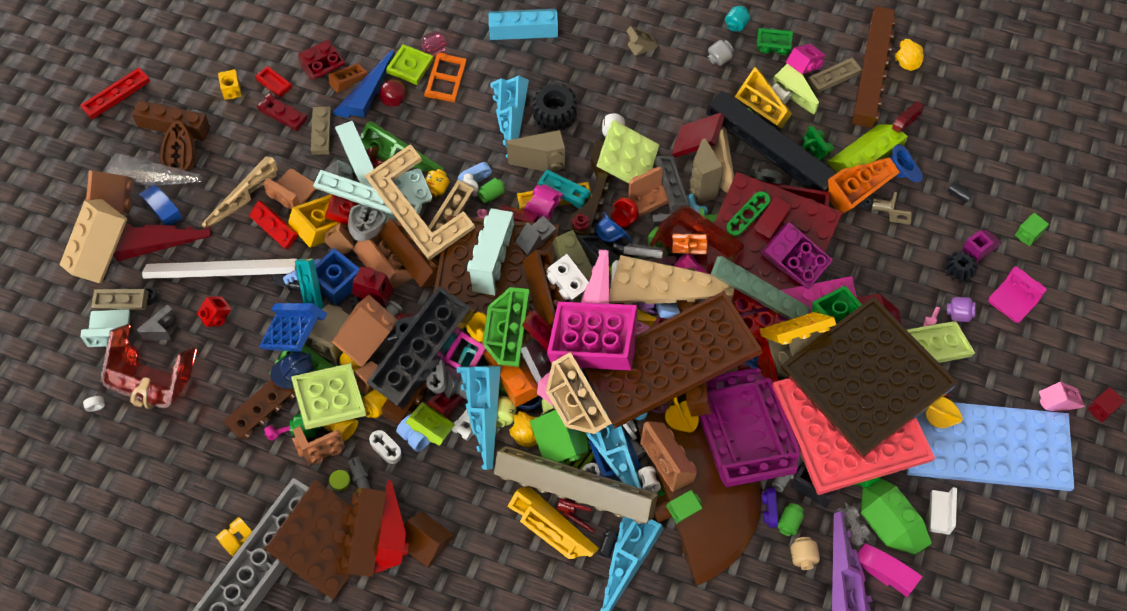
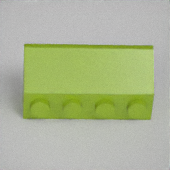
M878 124L828 160L827 164L838 173L845 168H852L857 165H864L888 158L893 154L894 146L905 145L908 136L903 132L899 134L892 130L893 125Z

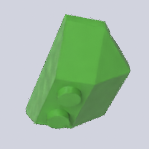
M509 287L488 306L483 346L499 365L520 366L523 356L521 348L525 345L527 332L522 325L529 313V289Z
M880 479L870 487L862 489L861 514L886 547L915 556L932 544L923 519L897 486Z

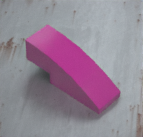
M864 544L857 553L863 569L887 587L890 584L906 597L909 596L923 577L904 563L868 544Z

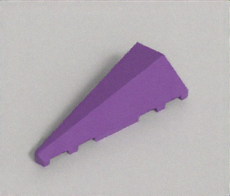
M839 511L834 513L832 611H871L869 603L872 602V599L865 592L864 582L866 579L856 549H852L849 538L852 537L851 531H846L844 518L846 515L844 512Z

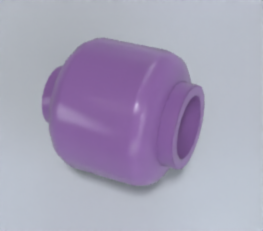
M954 297L951 303H947V315H951L952 321L970 322L972 317H975V302H972V299L969 297Z

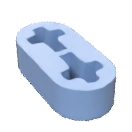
M482 162L463 171L458 176V180L462 182L464 175L469 173L473 175V180L478 183L489 177L492 169L487 162Z

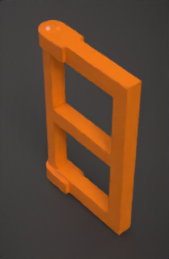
M437 52L424 96L455 102L467 59ZM440 60L461 64L458 75L452 76L438 73L437 69ZM434 79L455 82L452 95L431 91Z

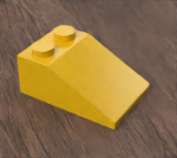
M332 194L292 208L288 224L310 248L324 243L325 233L340 223L325 217Z

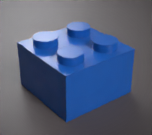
M333 248L315 265L320 292L335 305L340 304L353 291V281L360 268Z

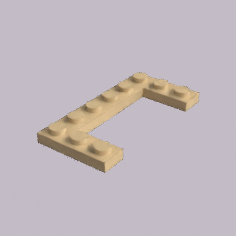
M410 144L367 173L365 178L425 257L430 260L475 229V225L463 211L433 233L430 231L393 183V180L422 161L420 155Z

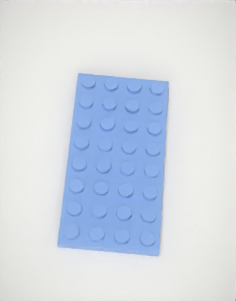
M953 402L962 414L963 420L961 423L947 428L934 427L926 419L927 409L916 417L935 459L932 462L908 468L907 475L1072 491L1074 489L1069 413Z

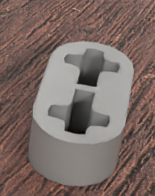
M442 359L436 365V372L433 369L426 379L428 388L436 394L442 393L447 387L446 366ZM436 377L441 382L438 383V387L433 385L436 384Z

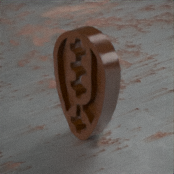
M174 121L166 131L160 152L162 166L167 171L175 174L187 173L193 168L196 161V147L192 133L188 126L180 121ZM182 128V131L176 132V129ZM181 145V149L176 150V147ZM176 155H181V158L175 159ZM175 164H181L180 167L175 168Z

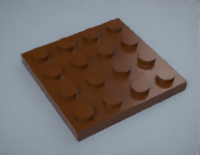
M314 480L264 548V551L328 598L334 600L350 576L343 574L341 561L343 556H346L345 538L350 531L348 519L350 513H353V507L317 480Z

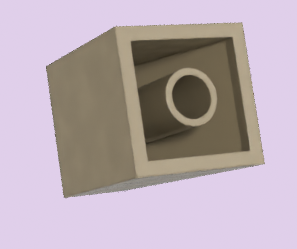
M327 304L322 309L327 313L325 319L316 321L305 345L326 360L339 365L340 356L343 352L331 341L350 314L346 313L339 306L334 307Z
M816 331L811 333L812 336L803 339L797 337L792 339L793 342L784 345L767 339L777 376L788 377L781 369V365L825 332L819 333Z

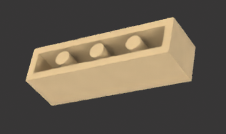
M457 180L428 226L432 233L446 224L447 216H457L463 212L471 199L474 188Z

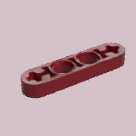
M916 101L897 117L892 130L899 134L919 118L925 105Z

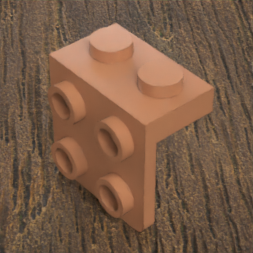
M661 167L652 168L640 176L633 177L629 182L628 198L637 204L639 217L669 203L662 186L663 169Z
M289 169L277 183L269 178L263 183L266 189L265 192L270 198L275 199L291 210L293 207L304 204L317 190L313 186V181L293 169Z
M301 427L293 429L295 437L292 438L299 457L304 456L308 466L318 464L330 455L335 456L345 448L339 430L308 443Z

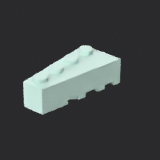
M491 208L489 215L485 216L484 229L479 232V243L474 246L473 259L469 260L467 271L470 272L473 292L495 296L497 290L495 288V280L499 281L501 262L504 263L506 246H509L514 228L513 212Z

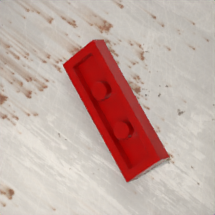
M258 201L249 215L284 249H290L299 235L263 201Z

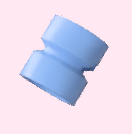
M408 415L398 425L396 432L404 440H408V444L416 452H419L427 447L430 441L426 436L412 430L406 424L410 417Z

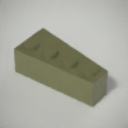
M571 230L556 237L552 243L556 261L567 254L588 282H590L593 268L574 231ZM584 293L573 302L581 303Z

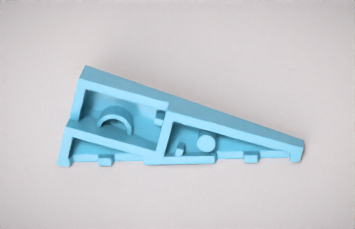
M516 76L509 80L501 78L490 85L494 89L495 95L493 99L497 102L498 109H496L500 131L504 134L503 145L506 148V140L517 139L520 135L529 83L528 79L521 76Z
M501 366L457 367V373H461L463 381L461 389L466 392L468 400L466 408L472 432L477 435L479 446H476L477 451L481 452L484 465L481 467L485 470L493 469Z
M611 424L596 434L586 433L587 437L623 483L643 489L622 425L614 429Z
M622 517L618 540L615 544L609 570V580L605 588L604 602L600 611L613 610L663 532L664 528L661 524L652 519L647 524H639L631 518Z

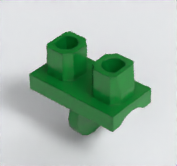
M809 126L807 133L801 138L804 141L802 147L805 151H811L820 162L827 155L831 154L834 149L831 143H826L823 140V131L816 130L814 126Z

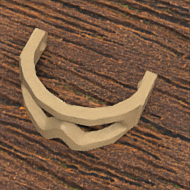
M143 378L141 384L133 391L130 402L134 404L133 406L141 407L144 405L147 409L155 407L160 393L154 390L150 398L147 397V390L151 382L149 378ZM138 392L143 395V401L141 402L136 399Z

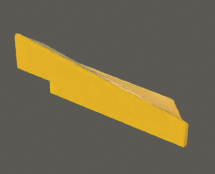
M523 486L518 489L507 506L523 515L520 520L521 523L568 559H574L579 556L591 557L599 549L530 486Z

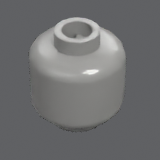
M718 40L708 48L709 55L707 57L713 65L716 63L722 66L733 57L732 52L734 49L727 40Z

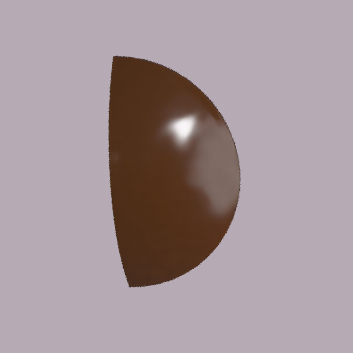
M674 399L649 411L645 419H633V422L638 430L635 432L637 438H641L645 422L664 423L667 429L672 430L675 441L684 448L689 462H693L697 469L693 483L672 492L652 462L668 503L690 490L701 499L702 509L678 524L675 522L682 541V552L694 582L698 586L710 581L728 569L748 546L759 519L761 486L760 481L726 487L719 476L700 419L697 428L691 433L675 430L667 424L665 420L666 410L670 406H675Z

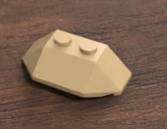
M722 126L716 145L711 146L723 166L719 188L728 193L734 179L727 130Z
M571 352L552 362L546 393L566 428L596 434L611 425L609 417Z

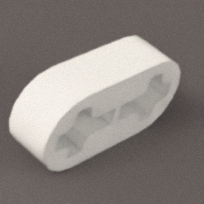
M377 430L370 435L369 440L372 448L387 463L395 464L401 460L402 453L400 447L385 432ZM382 438L384 445H381L379 442L376 443L375 439ZM388 448H389L392 452H396V456H395V457L392 456V455L389 456V453H388V450H387Z

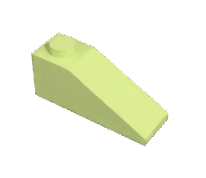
M786 64L774 76L773 85L777 83L786 92L790 91L792 93L790 97L792 101L815 115L819 101L804 76L789 64Z

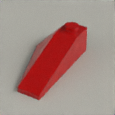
M387 480L385 489L386 497L375 560V573L401 564L403 555L407 556L409 543L405 542L406 532L391 480Z

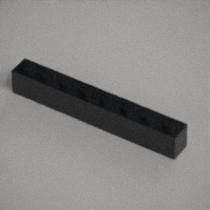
M721 91L708 104L706 111L708 116L722 113L725 116L722 126L802 185L813 190L825 192L829 190L828 179L836 174L832 168H828L821 163L818 158L813 157L803 147L792 142L789 137L781 134L774 126L766 123L760 116L748 110L745 105L733 99L731 95Z

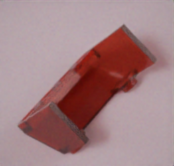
M681 206L664 219L649 244L653 247L661 241L664 246L671 248L673 247V233L707 234V254L693 255L708 264L706 269L708 274L712 273L717 257L722 256L734 263L744 249L741 241L688 206Z
M126 324L110 330L101 373L103 386L131 397L135 388L141 384L142 379L149 378L151 382L147 390L148 403L159 408L171 406L191 377L197 349L191 348L177 354L175 366L172 368L170 375L138 363L139 352L137 348L127 343L131 325ZM138 392L136 399L143 401V395Z

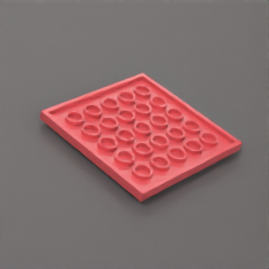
M790 378L773 382L772 387L791 425L800 448V454L818 495L929 463L935 459L917 418L913 419L875 450L862 458Z

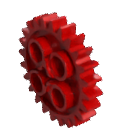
M734 289L731 302L739 314L767 308L765 312L742 317L748 323V328L758 344L762 343V340L767 341V338L761 337L760 329L782 322L778 318L780 314L762 304L760 306L757 305L754 299ZM738 301H741L743 304L742 310L737 306ZM761 316L766 320L765 325L760 321Z

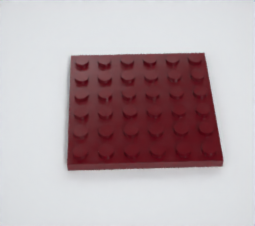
M736 172L707 238V254H700L697 263L708 274H711L717 257L722 256L779 290L803 286L775 267L760 252L781 227L790 222L826 253L842 212ZM757 192L767 193L770 197V203L777 195L792 205L770 239L754 229L764 212L740 237H731L727 232L728 222ZM757 198V199H758V203H757V205L755 206V209H756V210H757V206H758L760 203L765 204V202H764V201H765V198H762V199ZM751 210L743 212V217L746 219H751L754 216ZM738 218L740 222L737 226L732 225V231H740L739 225L742 223L740 218Z

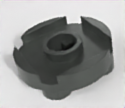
M756 169L749 171V177L762 182L785 185L786 176L781 177V172L769 169H762L761 172H756Z

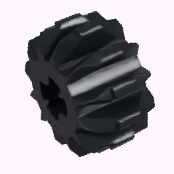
M963 250L960 253L954 251L952 255L947 257L944 269L947 270L946 276L951 275L952 281L958 279L959 283L963 280L968 282L976 275V270L978 269V264L975 263L976 258H971L970 253L964 254Z

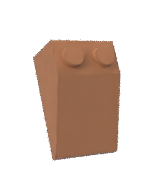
M89 170L86 200L102 199L119 213L129 214V210L132 208L131 192L134 189L132 177Z
M368 295L355 306L331 342L362 367L391 332L397 319Z

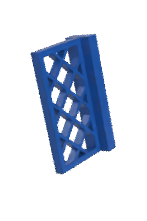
M274 303L271 310L276 315L259 348L263 350L301 352L316 321L324 320L327 313L313 303Z

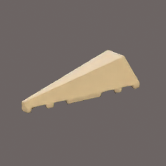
M265 157L204 220L201 226L204 229L206 227L210 228L251 201L250 193L263 186L267 178L272 180L277 176L276 171H278L275 160L272 157Z

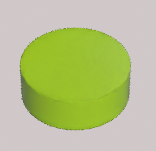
M337 470L331 474L329 482L335 491L341 492L348 489L351 479L346 471Z

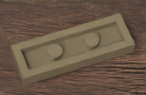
M852 57L810 76L808 83L818 94L861 74L862 69Z
M313 107L311 154H330L331 107Z
M94 289L91 308L95 310H146L149 291L145 289Z

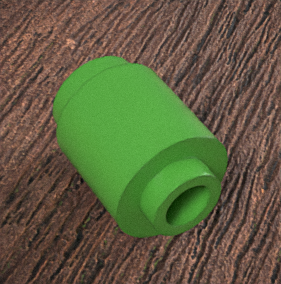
M493 178L481 186L477 194L483 203H491L505 193V185L500 179Z
M792 503L785 507L777 527L780 529L779 531L786 536L796 535L804 518V509Z

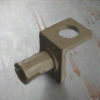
M894 192L893 200L891 199V201L874 198L872 210L889 212V222L911 224L912 212L895 210L897 192ZM904 215L907 219H900L897 216Z

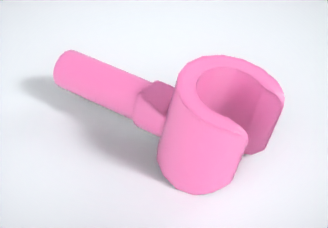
M940 307L935 308L931 317H925L923 327L936 324Z

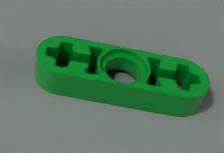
M757 192L727 224V232L731 237H740L767 209L770 204L769 195L765 192ZM757 198H759V199L765 198V201H764L765 204L760 203V204L757 206V210H756V209H755V206H756L757 203H758V199H757ZM751 210L754 216L751 219H746L743 217V212ZM738 218H740L742 221L739 225L740 231H732V225L737 226L740 222Z

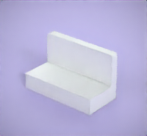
M952 487L949 492L931 491L929 532L950 535L956 527L957 488Z

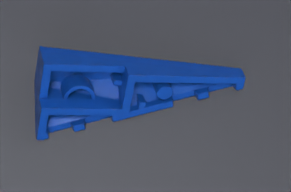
M394 50L389 51L333 111L334 115L350 118L351 115L366 117L375 94L378 95L386 77V68L395 56Z

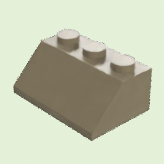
M702 139L694 158L693 168L691 169L690 189L688 190L689 194H694L697 205L717 198L723 167L706 139Z

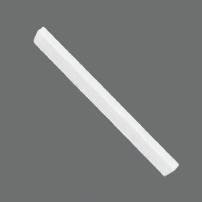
M297 259L146 264L142 275L144 279L289 274L296 270L295 261Z

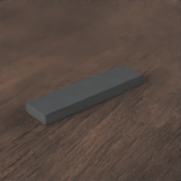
M656 156V167L663 169L662 185L671 210L689 211L690 204L674 158Z

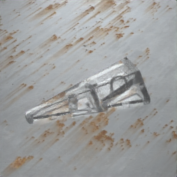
M115 153L106 166V173L132 177L134 185L148 184L152 186L202 181V175L120 153Z

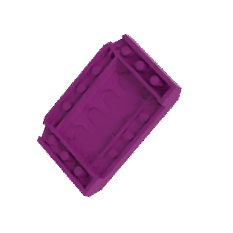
M759 368L724 373L708 381L712 414L700 415L699 419L719 476L726 487L796 474L798 469L800 448L772 387L773 381L769 378L766 379L760 374L761 370Z

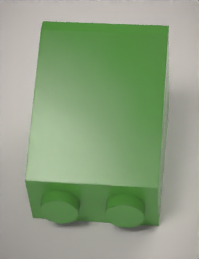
M556 410L530 420L543 458L566 465V460L569 459L570 462L581 459V454L588 452L586 433L566 428Z

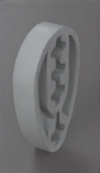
M362 204L355 205L349 213V232L355 240H369L382 230L386 215L383 211ZM370 214L368 221L365 222L366 215Z

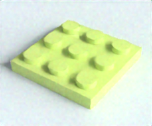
M613 120L610 123L597 167L629 183L633 177L640 176L653 168L659 144Z
M351 363L291 376L305 430L366 416Z

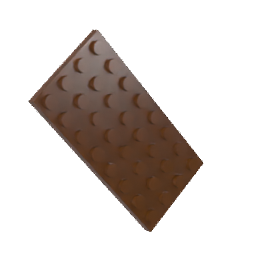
M722 291L636 335L631 370L583 369L615 429L763 352L726 292Z

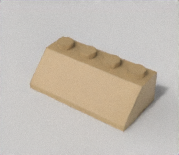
M102 199L84 200L60 266L73 276L102 283L127 218Z

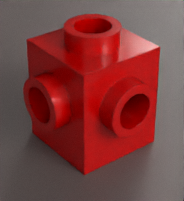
M222 296L207 297L197 315L206 327L222 326L232 309Z

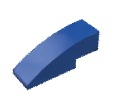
M155 184L139 194L158 220L164 225L171 226L182 219L176 206Z

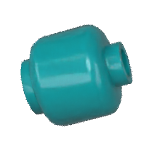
M734 6L725 17L727 28L737 32L742 31L750 21L749 11L744 6Z

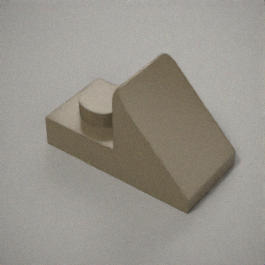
M632 26L626 30L630 36L628 46L635 56L659 46L651 33Z

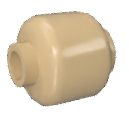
M810 537L795 539V542L790 547L793 564L801 567L802 570L813 569L814 565L820 561L817 543L811 540Z

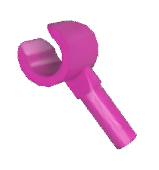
M269 425L264 429V434L269 440L273 441L279 434L290 431V425L275 429L273 425Z

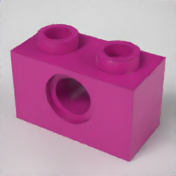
M812 44L795 47L786 63L801 74L819 70L824 64L823 59L826 54Z

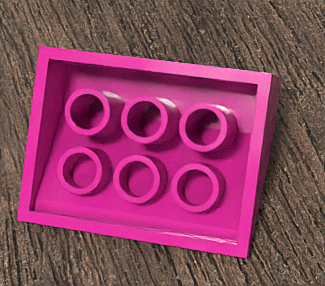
M558 302L547 351L551 364L571 352L580 368L631 370L635 351L637 305Z

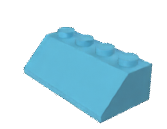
M557 9L489 11L488 13L490 40L558 37Z

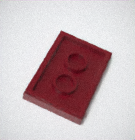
M718 113L681 126L672 155L676 158L698 151L702 139H706L710 147L716 145L725 116L722 113Z

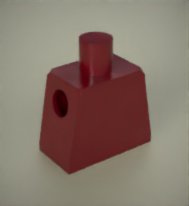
M360 267L353 281V296L364 299L370 295L383 306H387L394 292L387 275L375 271L371 267Z

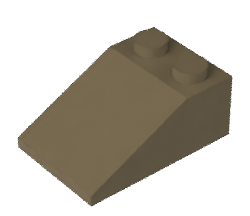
M560 130L506 140L507 160L510 165L546 171V169L549 171L565 169V147Z

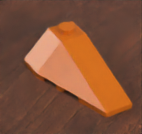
M890 157L842 169L828 179L829 201L836 210L841 211L843 214L899 174L900 171Z
M485 350L483 355L490 366H501L499 382L515 408L539 396L537 394L538 384L524 358L521 359L519 367L499 365L489 352Z

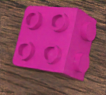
M1015 266L1007 279L989 297L988 302L1015 323H1020L1042 299L1047 289L1040 282L1027 275L1025 271Z

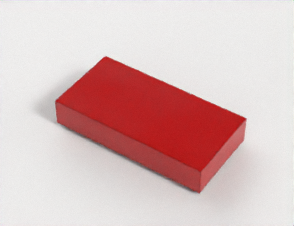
M269 66L265 67L255 76L259 83L279 98L293 88L290 82Z

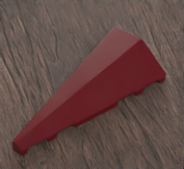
M125 224L113 255L117 262L211 237V230L209 227L193 230V226H187V229H176L175 226L169 225L131 227V224Z

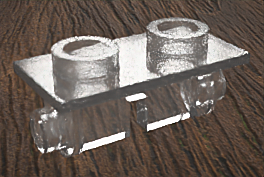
M847 502L844 503L847 508L840 507L836 510V513L839 511L845 513V528L849 525L852 526V528L847 530L851 531L852 537H850L852 544L860 547L864 544V539L871 542L869 538L871 532L865 523H860L858 519L860 514L854 505L850 506Z

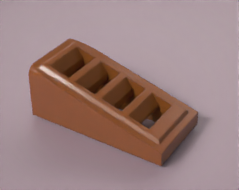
M359 63L330 73L329 85L337 93H340L365 78L368 72Z

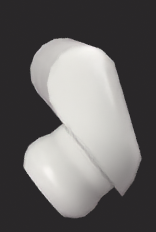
M467 173L464 175L462 182L474 188L472 196L476 197L478 196L477 191H479L478 184L473 180V175Z

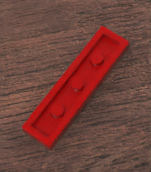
M137 68L80 106L89 118L93 120L151 81L140 68Z

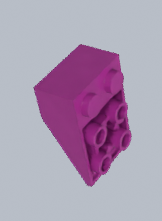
M790 222L784 224L760 252L775 267L807 289L813 285L833 261L832 258Z

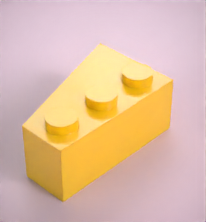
M754 67L735 97L780 128H783L792 113L761 71Z

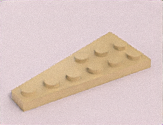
M620 255L609 293V304L624 303V305H632L633 302L659 304L676 303L677 300L695 302V299L707 300L722 291H725L729 299L732 300L734 288L713 277L711 274Z

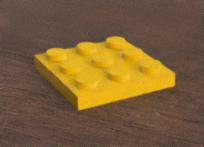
M812 312L761 328L760 333L761 337L784 345L793 342L792 339L797 337L800 339L812 336L811 333L816 331L819 333L829 331L830 327L836 325L834 317Z

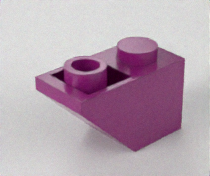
M980 230L967 239L962 250L964 254L970 253L971 258H976L975 263H977L999 247L1002 242L989 230Z

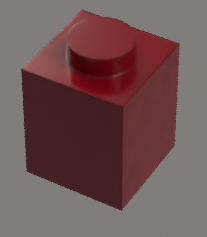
M1109 387L1087 409L1095 418L1103 423L1122 406L1125 400Z

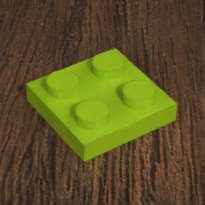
M403 44L386 68L387 74L418 85L434 61V58L430 54Z
M423 402L406 421V424L412 430L420 432L430 442L436 443L439 446L455 426L453 422Z

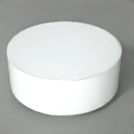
M94 396L86 399L83 404L86 411L92 412L102 409L105 406V401L102 396Z

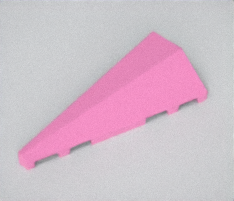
M599 250V257L596 265L593 266L592 276L589 284L586 286L581 303L609 304L608 250Z

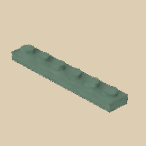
M722 256L717 257L711 273L713 277L789 320L809 313L810 307L726 258Z

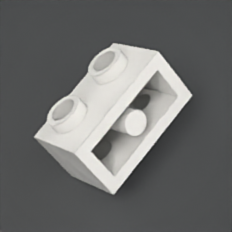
M567 254L547 269V278L553 285L557 284L561 289L559 293L564 300L568 299L570 302H573L585 292L586 286L589 284L588 280Z

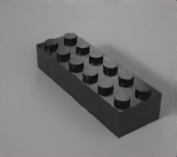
M439 286L366 383L403 410L475 315L471 307Z

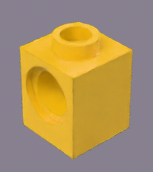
M236 70L218 73L224 99L241 97L242 93Z

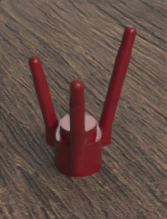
M560 498L557 509L563 512L562 516L571 519L592 533L596 532L595 529L571 514H575L577 509L591 512L592 509L590 507L577 504L575 500L569 498Z

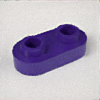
M766 487L765 491H762V504H766V511H763L764 524H768V528H777L778 514L775 487Z

